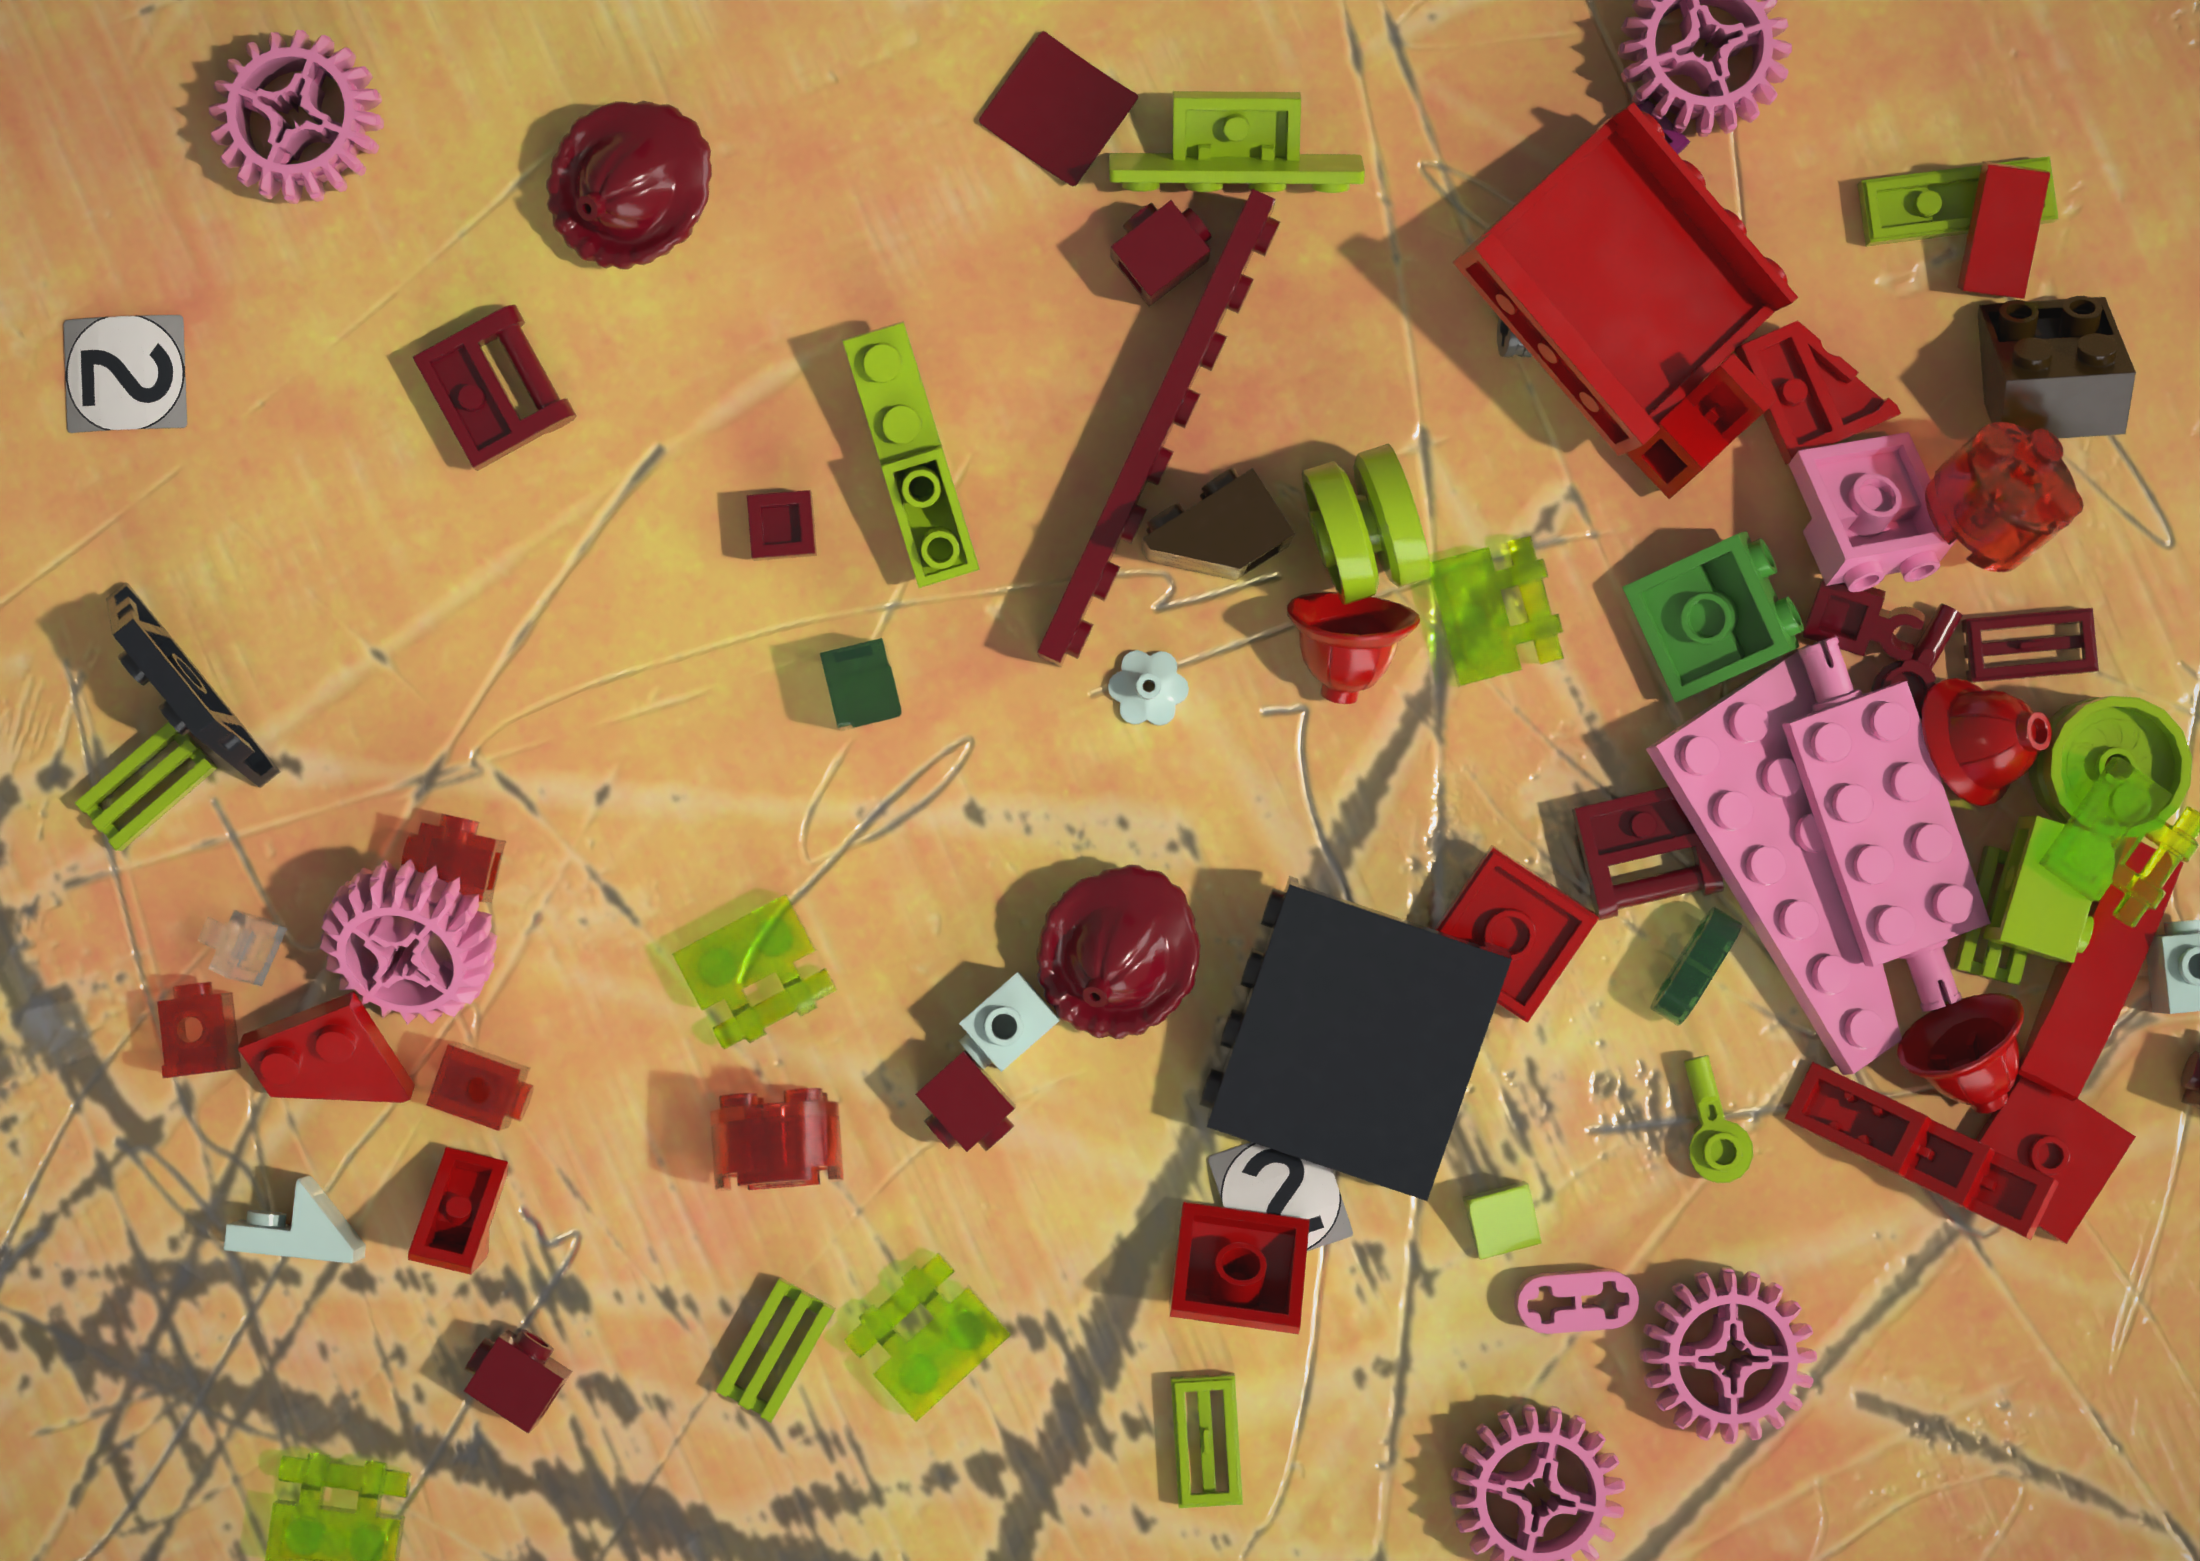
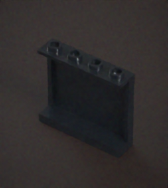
M1289 876L1284 891L1272 888L1261 920V925L1271 928L1265 949L1262 952L1252 948L1240 985L1251 989L1244 1010L1241 1012L1231 1009L1220 1041L1221 1046L1230 1048L1224 1069L1220 1072L1211 1068L1203 1089L1199 1105L1210 1108L1207 1117V1127L1428 1201L1512 960L1509 950L1485 941L1481 946L1300 885L1297 878Z

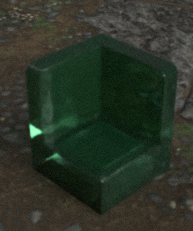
M883 638L820 653L838 729L845 731L899 718L902 715L886 642Z

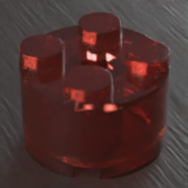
M1995 422L1982 427L1935 471L1934 478L1927 484L1925 491L1926 507L1939 535L1949 545L1957 539L1972 552L1966 560L1979 568L1993 572L2015 570L2067 527L2083 510V500L2077 492L2074 479L2068 467L2062 460L2064 453L2062 444L2054 434L2042 428L2032 432L2024 427L2007 422Z
M802 1088L783 1091L784 1102L764 1104V1098L758 1097L757 1093L719 1096V1109L710 1111L715 1190L732 1191L731 1178H737L738 1186L748 1185V1190L819 1185V1172L828 1171V1179L832 1182L844 1181L839 1102L828 1101V1094L823 1092L822 1088Z

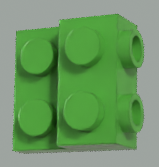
M1747 531L1738 533L1622 587L1675 703L1800 647L1795 635L1804 631L1801 617L1788 596L1780 600L1777 598L1768 578L1777 573V568L1773 556L1762 538L1752 542Z

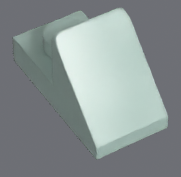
M311 1176L297 1179L291 1225L285 1224L286 1213L267 1210H248L246 1220L241 1219L226 1224L224 1250L343 1263H354L365 1258L366 1244Z

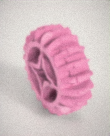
M1635 0L1632 8L1639 17H1627L1621 27V31L1634 40L1623 42L1618 48L1619 57L1625 60L1637 61L1623 70L1621 74L1623 82L1632 83L1642 80L1644 84L1633 95L1634 103L1639 105L1652 97L1658 104L1653 109L1651 116L1659 122L1667 111L1672 112L1676 115L1673 122V130L1679 134L1685 130L1690 119H1696V131L1699 137H1707L1711 133L1714 118H1716L1719 127L1725 134L1733 132L1737 127L1736 113L1743 120L1749 123L1753 122L1760 114L1756 101L1761 104L1771 105L1778 94L1770 83H1782L1787 78L1789 72L1784 65L1775 60L1787 58L1792 52V44L1784 40L1773 39V37L1780 35L1788 27L1787 19L1781 17L1768 19L1767 14L1777 4V0H1761L1760 2L1756 0ZM1707 5L1718 7L1728 12L1740 23L1724 25L1717 22L1709 12ZM1680 8L1683 16V21L1679 25L1682 41L1671 45L1667 52L1657 55L1655 38L1658 24L1669 13ZM1698 39L1706 40L1705 47L1711 42L1716 49L1719 48L1710 62L1703 60L1704 54L1698 58L1694 52H1690ZM1752 46L1753 64L1749 79L1742 87L1729 93L1726 80L1730 76L1727 60L1738 55L1742 48ZM1681 74L1690 76L1697 82L1702 95L1709 94V97L1691 94L1678 87L1668 77Z
M296 30L292 36L291 45L288 47L284 38L278 32H271L268 40L270 51L265 53L255 42H247L246 51L252 60L246 66H243L234 58L228 59L227 67L236 76L234 82L230 83L225 80L214 82V89L220 95L227 98V103H216L209 106V114L214 119L226 122L211 132L212 140L215 143L228 146L220 157L222 162L228 168L241 166L237 179L246 187L259 181V193L268 199H272L282 187L284 199L290 204H297L301 198L303 186H305L309 196L315 202H319L324 199L323 183L328 180L339 192L346 191L348 187L347 182L341 176V173L349 167L355 174L362 176L366 172V167L356 157L360 150L368 154H376L379 149V145L369 136H366L365 131H377L384 127V120L380 115L366 112L377 107L382 102L381 95L376 89H364L373 78L372 74L365 66L353 68L356 56L349 48L344 47L334 53V42L326 35H321L311 47L309 35L304 30ZM302 71L301 74L295 73L289 85L280 91L271 92L263 90L271 81L281 75ZM326 76L335 80L341 90L344 101L343 124L333 121L329 115L324 114L322 111V103L326 93L321 87ZM298 106H301L318 124L306 120L304 124L299 126L295 122V128L293 129L275 110L288 114L294 108L299 113ZM252 110L260 113L271 124L268 142L272 145L267 159L260 156L252 141L250 133ZM323 142L331 144L318 157L304 163L291 164L292 160L299 161L304 149L312 143Z
M410 859L404 865H401L397 871L387 860H384L380 866L375 868L374 872L363 867L359 873L354 875L351 881H346L344 886L339 887L323 917L322 929L324 932L321 936L322 943L320 949L328 954L326 970L341 974L339 990L355 989L359 993L358 997L363 1005L372 1002L380 1006L382 1018L392 1011L400 1012L408 1025L420 1013L428 1022L433 1024L438 1017L442 1016L443 1012L455 1017L457 1012L463 1009L465 1003L471 1004L480 995L485 984L484 981H488L494 968V952L497 948V935L490 932L492 914L477 911L479 908V894L462 895L459 892L460 877L447 883L438 878L436 865L426 873H421L416 870Z
M1721 1268L1718 1288H1714L1712 1279L1706 1272H1697L1695 1274V1283L1699 1293L1693 1296L1685 1285L1680 1282L1676 1283L1672 1289L1674 1295L1682 1302L1675 1310L1661 1300L1654 1306L1659 1314L1668 1319L1665 1327L1662 1328L1649 1323L1645 1324L1643 1332L1647 1336L1661 1341L1660 1348H1645L1640 1351V1358L1644 1362L1661 1364L1660 1369L1651 1371L1644 1376L1645 1384L1649 1388H1660L1668 1385V1388L1656 1399V1405L1662 1411H1666L1681 1403L1675 1413L1674 1424L1681 1429H1685L1698 1417L1696 1435L1700 1439L1709 1440L1714 1434L1717 1424L1720 1423L1722 1440L1727 1444H1734L1738 1437V1424L1742 1423L1748 1437L1752 1440H1758L1762 1437V1429L1758 1419L1765 1417L1773 1427L1780 1429L1784 1426L1785 1422L1776 1408L1782 1402L1795 1411L1802 1407L1800 1399L1789 1393L1794 1383L1804 1388L1812 1387L1813 1378L1801 1371H1797L1798 1363L1815 1362L1817 1360V1353L1812 1349L1796 1346L1797 1342L1808 1339L1813 1334L1812 1327L1807 1323H1797L1789 1326V1323L1799 1315L1802 1310L1798 1302L1791 1300L1784 1302L1776 1308L1782 1297L1783 1288L1775 1282L1767 1285L1758 1295L1761 1284L1760 1275L1755 1272L1748 1271L1743 1277L1739 1288H1737L1735 1272L1731 1268ZM1738 1304L1753 1307L1765 1317L1773 1330L1777 1345H1764L1760 1342H1749L1746 1339L1743 1331V1321L1738 1319ZM1718 1306V1314L1713 1315L1712 1330L1708 1336L1701 1341L1686 1342L1685 1346H1680L1690 1324L1705 1311ZM1731 1336L1734 1338L1731 1344L1750 1355H1741V1358L1732 1359L1729 1365L1730 1370H1726V1374H1724L1725 1366L1716 1360L1712 1361L1706 1356H1715V1353L1726 1351L1727 1341L1730 1340ZM1772 1365H1776L1767 1385L1756 1396L1739 1404V1398L1744 1397V1385L1749 1375L1756 1370L1771 1369ZM1679 1366H1693L1695 1369L1709 1370L1713 1377L1714 1390L1718 1392L1719 1406L1709 1405L1695 1399L1683 1382Z
M1531 1404L1523 1406V1425L1515 1426L1514 1420L1508 1411L1503 1410L1499 1412L1498 1421L1504 1432L1496 1437L1488 1426L1480 1424L1476 1431L1487 1444L1485 1448L1479 1451L1474 1446L1464 1443L1460 1449L1461 1454L1467 1460L1475 1463L1473 1470L1456 1467L1452 1469L1451 1473L1454 1481L1469 1486V1490L1457 1491L1450 1495V1502L1453 1507L1460 1509L1472 1508V1511L1456 1520L1459 1531L1466 1533L1481 1528L1469 1544L1471 1550L1476 1555H1479L1495 1545L1489 1561H1509L1511 1556L1514 1557V1561H1574L1571 1555L1581 1550L1588 1560L1596 1561L1599 1558V1554L1589 1540L1595 1534L1604 1541L1612 1542L1615 1533L1606 1524L1602 1523L1601 1520L1603 1516L1621 1518L1624 1513V1508L1614 1501L1606 1500V1495L1619 1494L1624 1491L1625 1482L1618 1477H1603L1604 1474L1619 1465L1617 1456L1614 1453H1604L1594 1457L1603 1447L1606 1441L1605 1437L1599 1431H1595L1580 1441L1579 1439L1585 1430L1586 1421L1579 1415H1574L1564 1429H1561L1562 1411L1556 1406L1549 1407L1543 1424H1538L1536 1409ZM1538 1442L1537 1449H1532L1528 1464L1521 1470L1516 1472H1492L1497 1463L1511 1450L1524 1444ZM1558 1445L1569 1449L1579 1457L1586 1472L1588 1493L1575 1491L1572 1486L1564 1485L1558 1481L1557 1468L1559 1462L1555 1459ZM1543 1476L1545 1485L1558 1496L1551 1495L1547 1502L1540 1498L1542 1505L1532 1509L1531 1502L1525 1494L1517 1489L1524 1490L1528 1483L1534 1486L1533 1480ZM1486 1491L1499 1494L1502 1499L1510 1500L1517 1504V1524L1520 1526L1517 1539L1504 1534L1492 1523L1487 1510ZM1577 1512L1582 1513L1576 1523L1564 1534L1548 1541L1537 1542L1538 1536L1543 1537L1545 1526L1553 1516L1558 1514L1576 1515Z

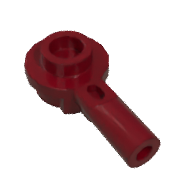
M1940 604L1917 643L1911 660L1896 661L1883 667L1875 676L1871 691L1897 682L1907 681L1918 715L1922 719V707L1925 696L1930 688L1935 685L1936 680L1932 668L1963 615L1948 605Z

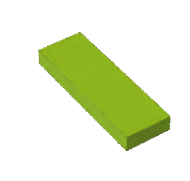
M2050 156L1998 163L2042 169L2050 172L2040 224L2053 223L2059 219ZM1982 165L1861 180L1857 186L1866 247L1968 234Z

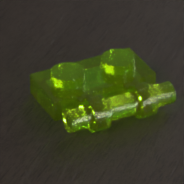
M1531 536L1507 542L1513 564L1510 568L1495 571L1489 547L1430 562L1432 576L1429 578L1458 687L1522 670L1516 649L1517 645L1534 642L1540 665L1564 659L1558 634L1564 633L1559 614L1552 615L1543 579L1549 577L1544 559H1537ZM1519 586L1528 622L1510 626L1501 591Z
M2113 757L2038 864L2090 901H2099L2112 884L2125 894L2112 914L2124 924L2134 928L2146 910H2155L2166 895L2162 887L2180 861L2188 862L2200 846L2196 841L2200 834V812L2186 806L2174 825L2168 824L2159 817V814L2173 794L2121 757ZM2145 836L2156 844L2158 848L2139 874L2125 865V863Z
M788 894L771 901L672 954L701 1010H705L724 999L731 1010L733 1017L712 1027L717 1040L724 1050L744 1039L749 1043L767 1035L765 1028L795 1012L801 1017L818 1008L816 1001L837 991V987L826 968L805 979L801 976L795 962L814 953L817 949ZM776 973L784 990L753 1006L744 989Z
M939 1252L921 1269L916 1265L913 1266L901 1277L904 1284L879 1307L872 1304L858 1317L861 1324L844 1338L845 1343L859 1358H862L877 1343L888 1352L891 1357L875 1370L873 1375L915 1422L948 1394L1010 1337L1012 1333L969 1285L951 1302L945 1298L938 1287L955 1272V1269ZM921 1303L931 1313L933 1318L907 1341L895 1326Z
M309 1453L307 1458L283 1455L279 1466L278 1479L279 1481L302 1484L299 1502L278 1499L273 1503L265 1561H399L405 1516L380 1513L383 1495L408 1497L411 1473L388 1470L387 1463L366 1460L364 1466L331 1462L330 1455ZM326 1487L358 1491L357 1510L323 1505Z

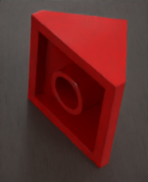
M1183 1202L1169 1296L1170 1317L1299 1334L1310 1219Z

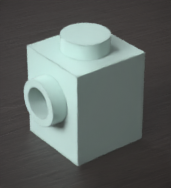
M2200 919L2164 922L2165 935L2154 936L2146 955L2152 1012L2175 1014L2200 1011Z
M1017 972L959 1023L967 1032L959 1042L981 1068L985 1069L993 1062L1002 1072L1056 1025L1060 1018L1025 978Z

